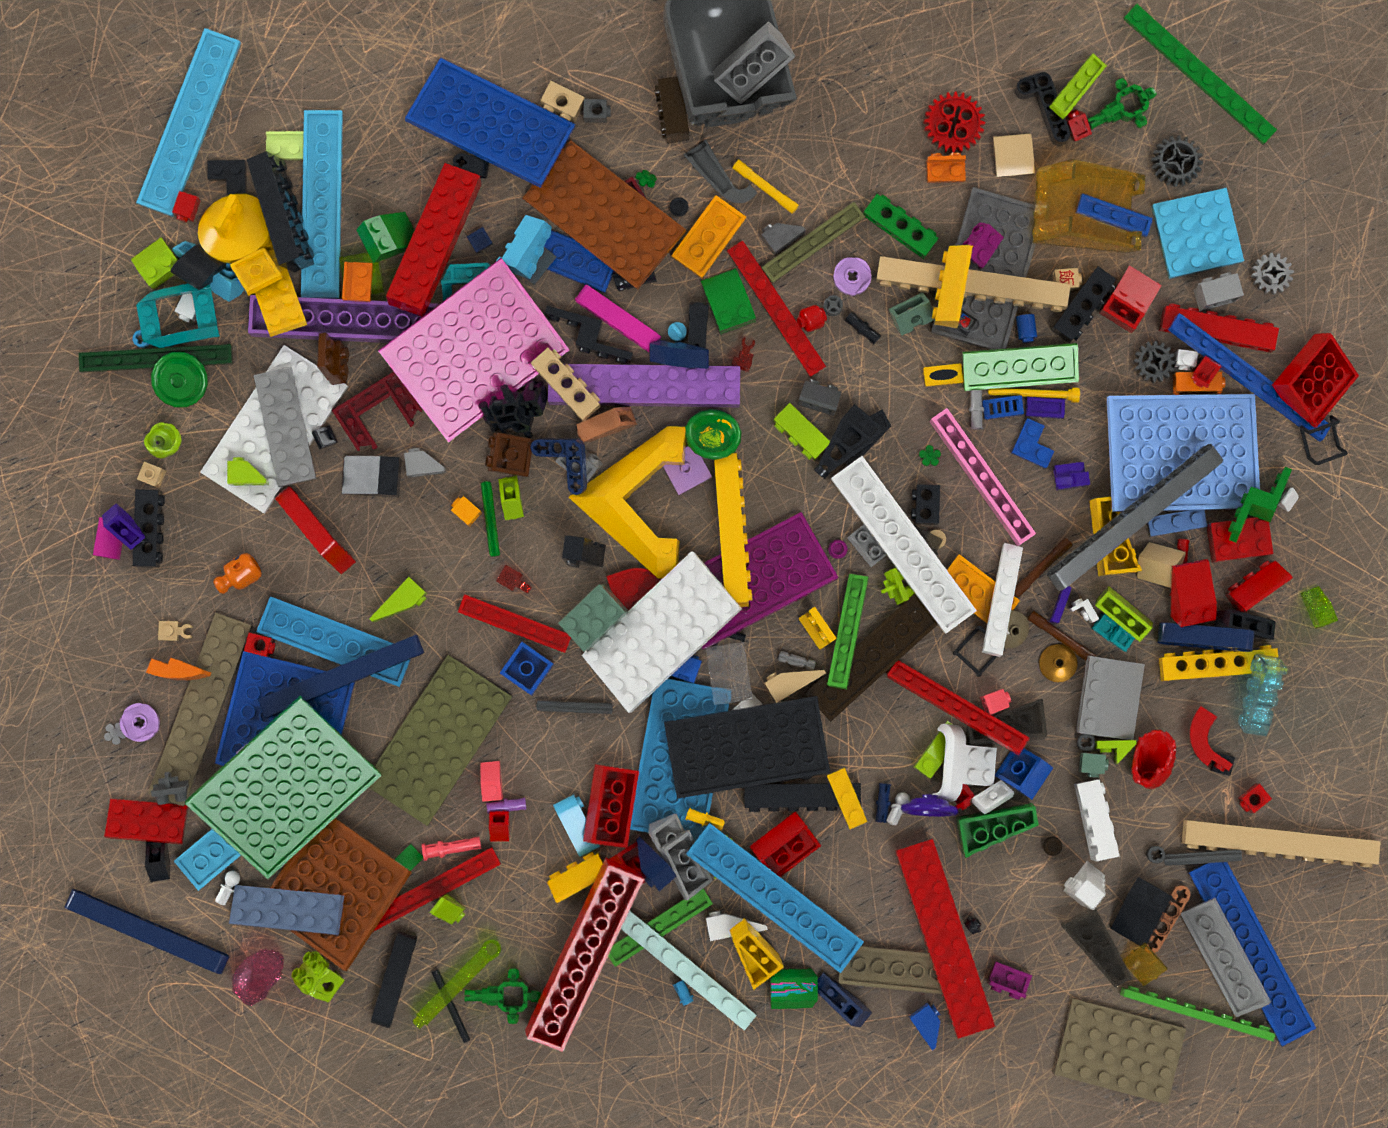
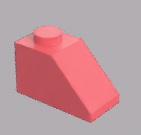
M1004 689L980 697L984 711L990 715L1010 707L1011 698L1008 692H1004Z
M500 761L480 763L482 802L502 800L503 789Z

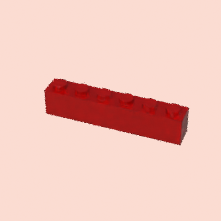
M1169 304V306L1166 305L1163 308L1159 331L1171 333L1168 331V328L1176 315L1180 313L1220 343L1268 353L1275 351L1279 328L1274 327L1272 323L1263 322V324H1258L1252 319H1244L1242 321L1237 320V317L1233 315L1222 317L1212 311L1202 313L1197 308L1189 307L1188 310L1182 309L1177 304Z

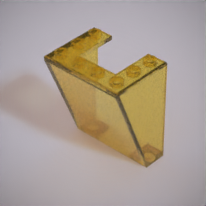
M1076 159L1037 168L1033 243L1122 253L1141 250L1142 231L1130 233L1129 231L1075 212L1082 193L1131 210L1132 197L1144 194L1145 175ZM1139 181V188L1135 190V184ZM1135 237L1136 243L1132 245V239Z

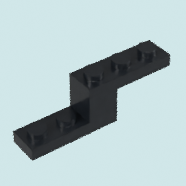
M550 306L546 307L545 315L548 317V320L553 322L562 320L571 327L581 326L575 344L579 352L590 354V352L597 353V357L603 359L612 357L621 364L632 362V352L597 343L603 325L601 320Z

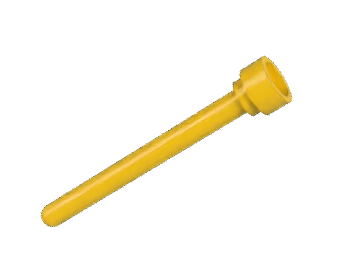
M1072 387L1068 391L1013 388L987 390L989 395L998 396L1022 395V397L1067 398L1071 403H1079L1080 388Z

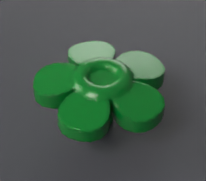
M642 170V172L636 173L635 176L639 180L640 186L645 187L646 184L650 188L655 186L657 178L655 175L650 174L649 171Z
M932 445L926 446L925 450L919 452V457L923 459L922 464L924 466H929L930 463L932 466H936L939 463L937 458L941 456V452L939 450L933 452L934 448Z

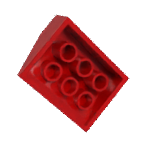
M1318 333L1311 337L1272 386L1287 405L1314 428H1317L1359 375L1331 333Z

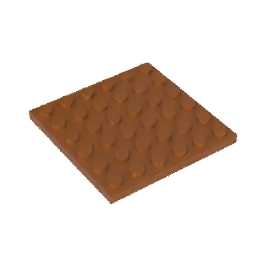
M335 818L285 864L270 888L344 896L339 935L290 931L342 970L348 971L412 872Z

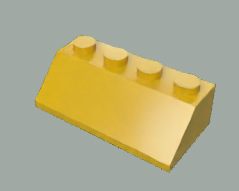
M971 245L949 246L948 251H944L942 262L946 263L945 270H940L939 276L942 286L941 289L937 288L935 300H939L938 308L934 307L932 319H935V325L958 328L973 248Z

